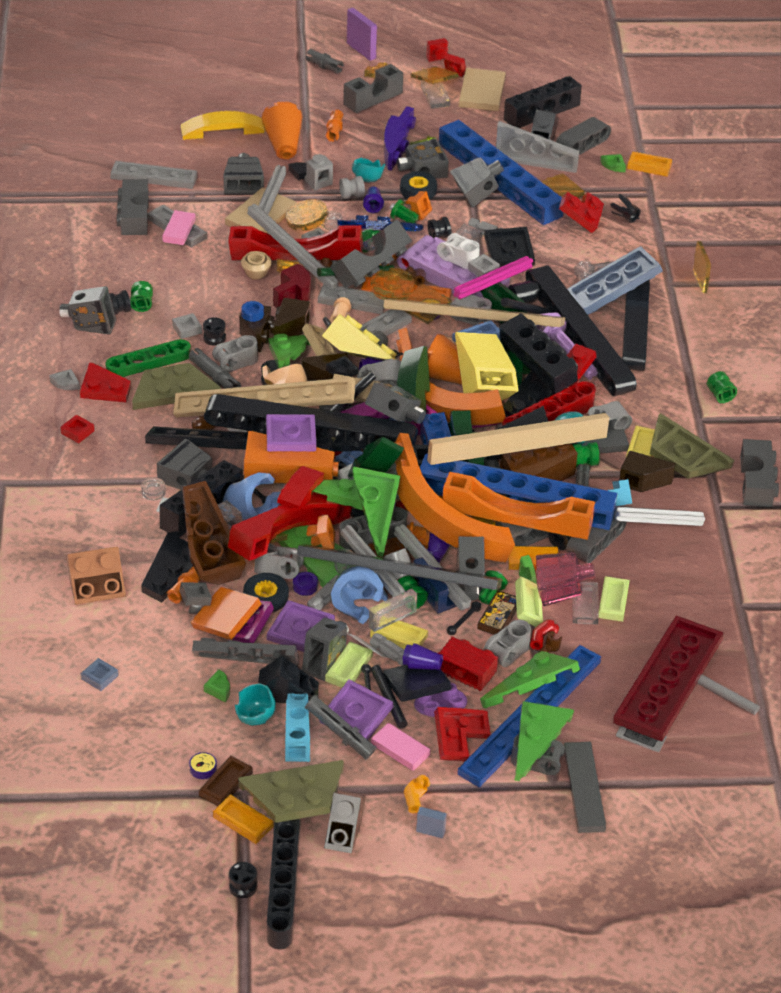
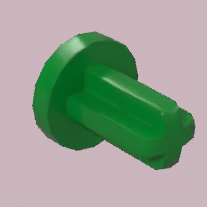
M400 199L396 204H391V219L395 220L398 217L411 225L416 224L419 215L406 208L403 200Z
M486 571L485 576L502 579L501 588L497 590H504L508 581L501 572ZM482 588L479 594V601L489 605L497 590Z

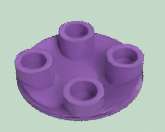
M451 683V690L417 698L414 701L415 709L419 713L435 717L434 711L437 707L464 709L467 705V697L464 693L457 690V686L454 683Z

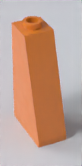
M248 431L244 458V479L259 472L270 473L275 479L274 483L286 484L301 466L323 472V480H333V476L338 477L339 462H334L333 451L317 447L316 451H267V435Z

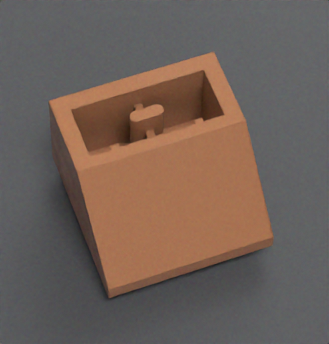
M118 546L66 555L75 605L126 597Z

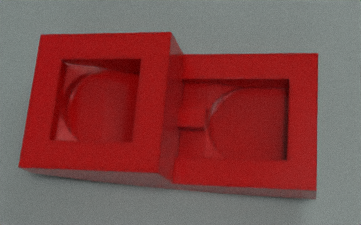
M301 466L284 486L277 499V503L300 510L311 500L312 491L323 482L324 473Z

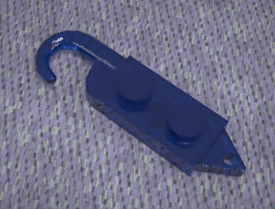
M356 215V219L338 220L337 225H361L362 229L383 230L394 221H390L388 216H377V220H371L369 215ZM400 222L405 231H422L424 229L423 224Z

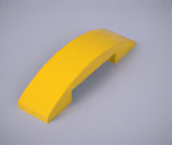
M239 111L206 113L191 118L180 125L183 140L203 138V131L243 128L244 135L264 133L262 118Z

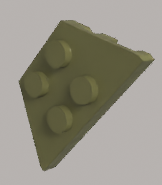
M191 363L144 370L132 400V408L137 410L174 404L176 393L221 389V387Z
M661 413L658 415L650 455L676 463L675 471L686 478H693L733 467L734 459Z
M339 760L239 777V788L242 791L246 789L253 796V802L264 809L275 823L329 814L331 812L334 792L338 790L339 779L344 771V762Z

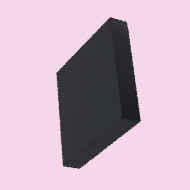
M527 227L485 230L484 237L489 257L499 263L500 267L525 256L532 258V265H535V257Z
M403 665L383 670L391 689L401 702L451 690V681L441 669H408V666Z

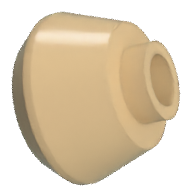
M253 251L247 253L242 258L241 265L248 277L259 280L268 273L271 259L263 252Z

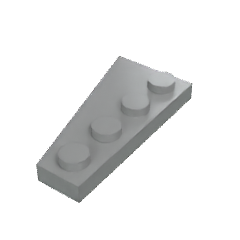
M499 121L497 125L496 148L517 164L577 172L578 150Z

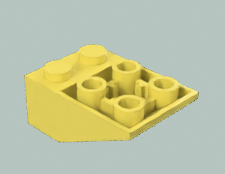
M339 314L322 335L337 349L348 355L362 358L370 357L383 361L387 359L397 360L395 358L397 354L384 344L381 346L377 344L380 340L366 329L364 331L360 330L362 325L349 315L343 317Z
M455 333L463 393H480L498 389L501 401H505L518 392L515 368L496 334Z

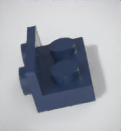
M423 557L414 560L416 564L431 566L428 565ZM413 576L418 582V586L423 587L427 592V601L437 614L457 607L448 597L449 589L444 581Z

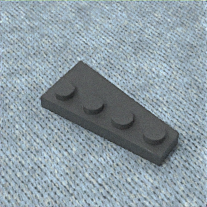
M201 638L200 641L193 640L192 652L196 657L269 664L283 656L297 667L299 663L296 645L241 643L233 640L217 642L212 638Z

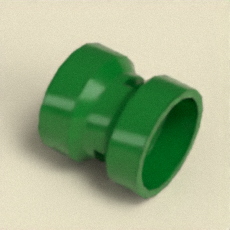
M137 281L132 285L130 303L131 308L135 311L145 312L151 308L153 287L150 283Z
M715 372L708 378L706 385L714 393V397L719 403H728L737 395L738 390L736 386L730 381L725 372Z
M597 442L588 443L586 446L572 444L577 452L576 468L579 464L599 465L600 456Z
M411 575L400 578L398 582L405 590V594L399 599L403 600L405 607L410 611L422 607L428 598L424 588L418 586V582Z

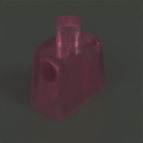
M573 552L536 556L537 587L543 606L581 595L583 593L582 580L596 578L594 564L580 565L577 555Z

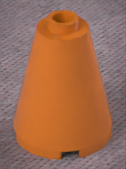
M276 102L273 107H266L262 113V124L277 157L284 160L291 159L296 155L301 131L302 111L294 103Z
M439 333L427 352L429 378L462 385L457 345L445 335Z

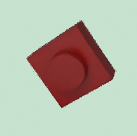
M446 38L427 41V60L429 62L442 60L448 53V41Z
M447 53L443 58L445 72L464 77L466 72L465 59Z
M77 414L60 427L62 435L78 444L95 432L94 424Z

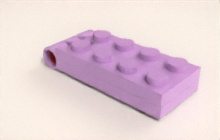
M425 235L397 258L398 266L405 271L409 266L413 267L414 270L422 268L426 272L425 280L439 287L452 289V293H454L453 289L456 286L478 277L468 269L441 259L437 253V246L446 241L429 235ZM510 278L501 281L507 288L509 287ZM481 291L472 294L484 298Z

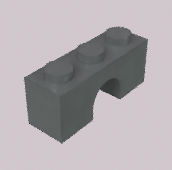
M389 64L375 70V79L371 85L360 77L344 83L343 104L353 112L358 113L402 94L404 72Z
M122 179V188H118V214L116 217L117 227H121V235H147L148 179Z
M743 439L740 465L741 473H745L742 486L743 505L772 507L774 497L779 495V483H775L778 476V467L774 466L776 464V451L772 450V441Z

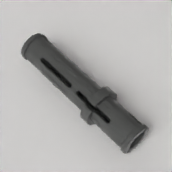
M195 348L198 354L193 350L190 352L189 359L212 377L216 384L224 389L241 387V383L235 380L226 368H221L203 353L201 349Z
M314 695L306 704V710L310 711L325 726L343 740L342 743L345 746L349 745L365 760L377 749L375 745L359 733L360 729L356 726L353 728L320 700L317 695Z

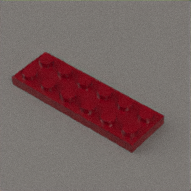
M676 615L614 714L613 723L662 742L722 642L724 632Z

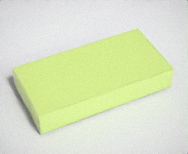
M520 576L515 581L517 618L537 627L543 622L541 586Z
M604 577L598 618L623 622L630 580Z
M350 641L326 673L325 681L341 688L348 679L355 682L362 672V666L368 664L373 657V650Z

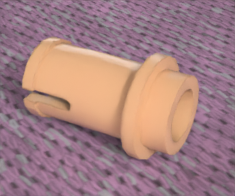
M340 297L335 300L334 310L330 317L332 323L339 314L345 317L351 310L349 299Z

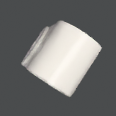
M452 233L448 236L446 242H442L437 246V253L441 259L468 269V263L479 257V243L462 237L457 233Z

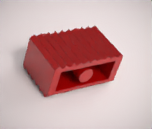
M451 636V639L443 646L440 653L438 652V654L443 655L440 669L447 677L450 676L451 679L459 680L460 683L469 685V687L479 691L483 690L497 672L498 656H495L490 650H482L473 646L465 639L460 640Z

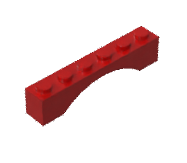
M361 225L338 226L320 236L295 239L317 260L322 258L341 260L355 249L363 253ZM231 226L228 243L231 261H241L247 253L253 251L263 252L271 260H297L268 233L260 231L253 226Z
M313 492L311 500L300 510L281 505L232 525L229 532L228 548L248 561L254 560L267 554L270 542L278 534L294 527L317 525L318 517L328 515L332 525L338 524L350 518L352 506L327 501V495Z

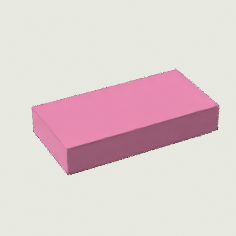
M175 210L162 236L163 242L184 245L196 220L195 213Z
M387 723L371 738V743L379 750L412 771L430 756L429 748L390 723Z

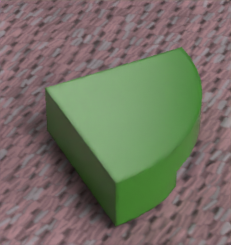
M621 154L601 156L600 162L605 168L615 172H625L626 165Z
M522 556L519 564V576L537 584L536 573L530 556Z
M218 669L204 684V692L226 702L230 696V683L226 674Z

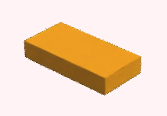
M632 152L627 169L668 177L672 166V159Z
M514 546L508 558V570H519L520 559L526 555L530 556L535 570H559L558 547Z
M231 794L213 811V818L255 844L274 827L273 820Z

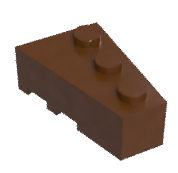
M572 443L505 453L501 454L500 467L503 470L564 481L575 475L577 452Z

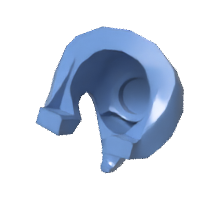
M259 472L242 481L230 484L223 497L225 511L231 516L244 521L278 507L280 503H277V499L281 492H272L267 496L265 503L258 508H254L252 505V494L255 487L260 484H273L275 479L270 473Z
M353 566L344 570L337 577L331 591L334 607L362 624L370 617V611L366 607L356 606L354 601L358 599H373L377 602L379 600L387 601L388 595L383 590L384 585L378 575L371 569L361 566Z

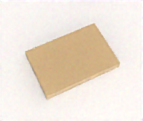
M466 68L459 107L499 111L506 72Z
M262 187L225 218V225L230 227L253 226L260 231L268 233L247 214L249 206L253 204L259 205L265 188ZM277 194L268 215L279 224L297 208V202Z

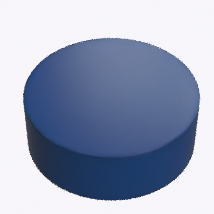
M257 301L246 302L241 307V316L247 321H259L264 317V306Z

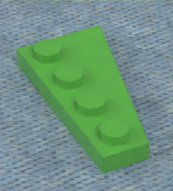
M305 525L288 529L278 534L274 539L282 547L298 549V545H311L312 536H307L308 526ZM335 543L334 549L350 552ZM304 557L303 562L307 572L317 576L322 588L334 576H339L344 570L355 566Z

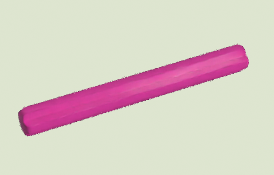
M525 256L456 286L453 289V296L459 300L524 272L533 267V259Z

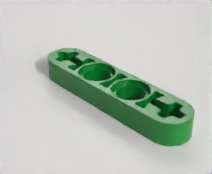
M179 339L117 355L107 359L105 367L107 370L122 377L144 372V370L159 368L189 359L191 344L187 340ZM159 354H160V355H165V356H163V357H154L155 355H159ZM136 360L143 361L141 363H133V361Z

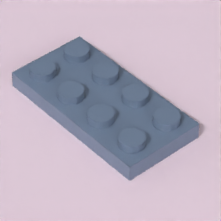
M640 246L567 289L586 314L589 315L609 302L615 301L628 291L634 290L647 280L653 279L663 270L661 265Z

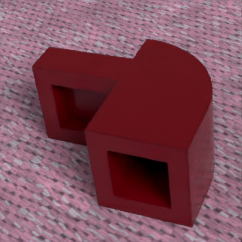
M299 263L282 270L281 285L273 288V306L277 309V306H281L284 298L309 301L311 297L310 273Z

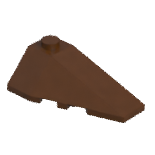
M202 481L184 486L182 493L189 557L199 579L215 585L240 579L246 562L244 557L228 548L230 529L207 482Z

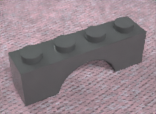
M395 220L372 237L374 242L373 256L364 255L355 249L330 267L345 289L352 284L356 288L366 280L364 277L366 274L371 277L380 270L378 265L381 264L384 267L394 260L392 255L395 254L398 257L408 250L406 245L412 239L398 220Z

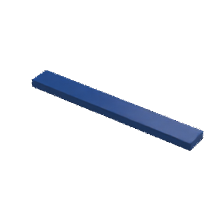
M579 645L567 658L577 660L580 670L575 673L565 670L555 674L556 681L537 688L525 702L558 707L601 663V656ZM522 704L458 768L457 775L480 788L511 756L514 738L519 734Z

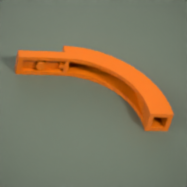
M407 328L398 330L400 339L396 340L398 351L403 353V355L405 351L413 349ZM430 382V392L425 393L426 405L436 411V413H445L447 422H450L451 411H470L471 425L496 424L506 419L498 389L480 393H457L437 387Z
M399 433L394 443L402 446L404 449L395 461L396 472L400 476L397 494L407 510L427 530L457 549L459 537H484V558L506 562L515 546L509 527L495 526L475 520L443 501L424 479L409 434Z

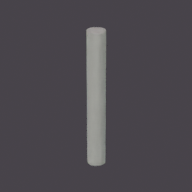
M701 675L697 684L753 715L760 709L759 705L704 675Z

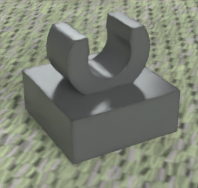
M181 582L179 592L185 605L190 606L189 613H198L201 610V606H210L212 596L206 583Z

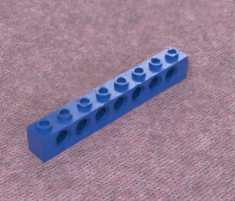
M456 120L439 127L440 146L463 164L477 158H482L488 166L498 160L504 171L494 177L499 185L497 190L542 225L563 217L564 212L559 209L561 196L462 121Z
M425 454L420 466L424 479L431 489L440 496H443V487L449 472L473 476L492 491L518 501L549 503L568 497L595 501L592 527L610 530L616 509L618 493L464 461L430 465L427 461L428 454Z

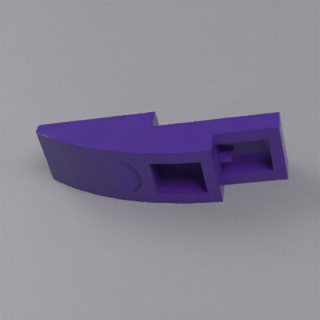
M406 106L399 117L391 115L385 127L384 160L388 170L392 171L397 163V159L401 158L404 152L406 153V148L409 146L407 136L410 129H413L416 123L414 108Z

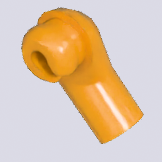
M418 775L417 778H414L404 788V797L410 813H418L419 808L422 807L419 798L427 791L430 785V780L425 775Z

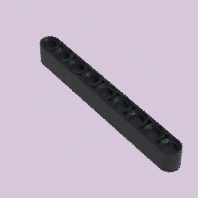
M546 265L527 270L525 273L526 281L537 282L539 285L540 298L538 300L543 307L550 309L551 313H559L561 317H565L566 329L564 333L574 344H579L596 351V358L592 365L597 369V378L610 395L615 397L635 391L637 383L632 371L551 267Z
M214 394L209 398L204 413V419L210 425L266 433L267 414L315 415L316 436L336 438V444L365 448L381 437L396 442L399 433L409 434L412 445H415L418 435L417 427L408 422L222 394Z

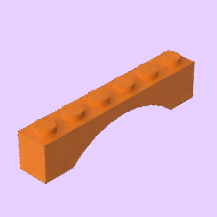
M449 472L443 487L442 500L466 515L588 540L593 524L595 501L568 497L549 503L518 501L492 491L473 476Z

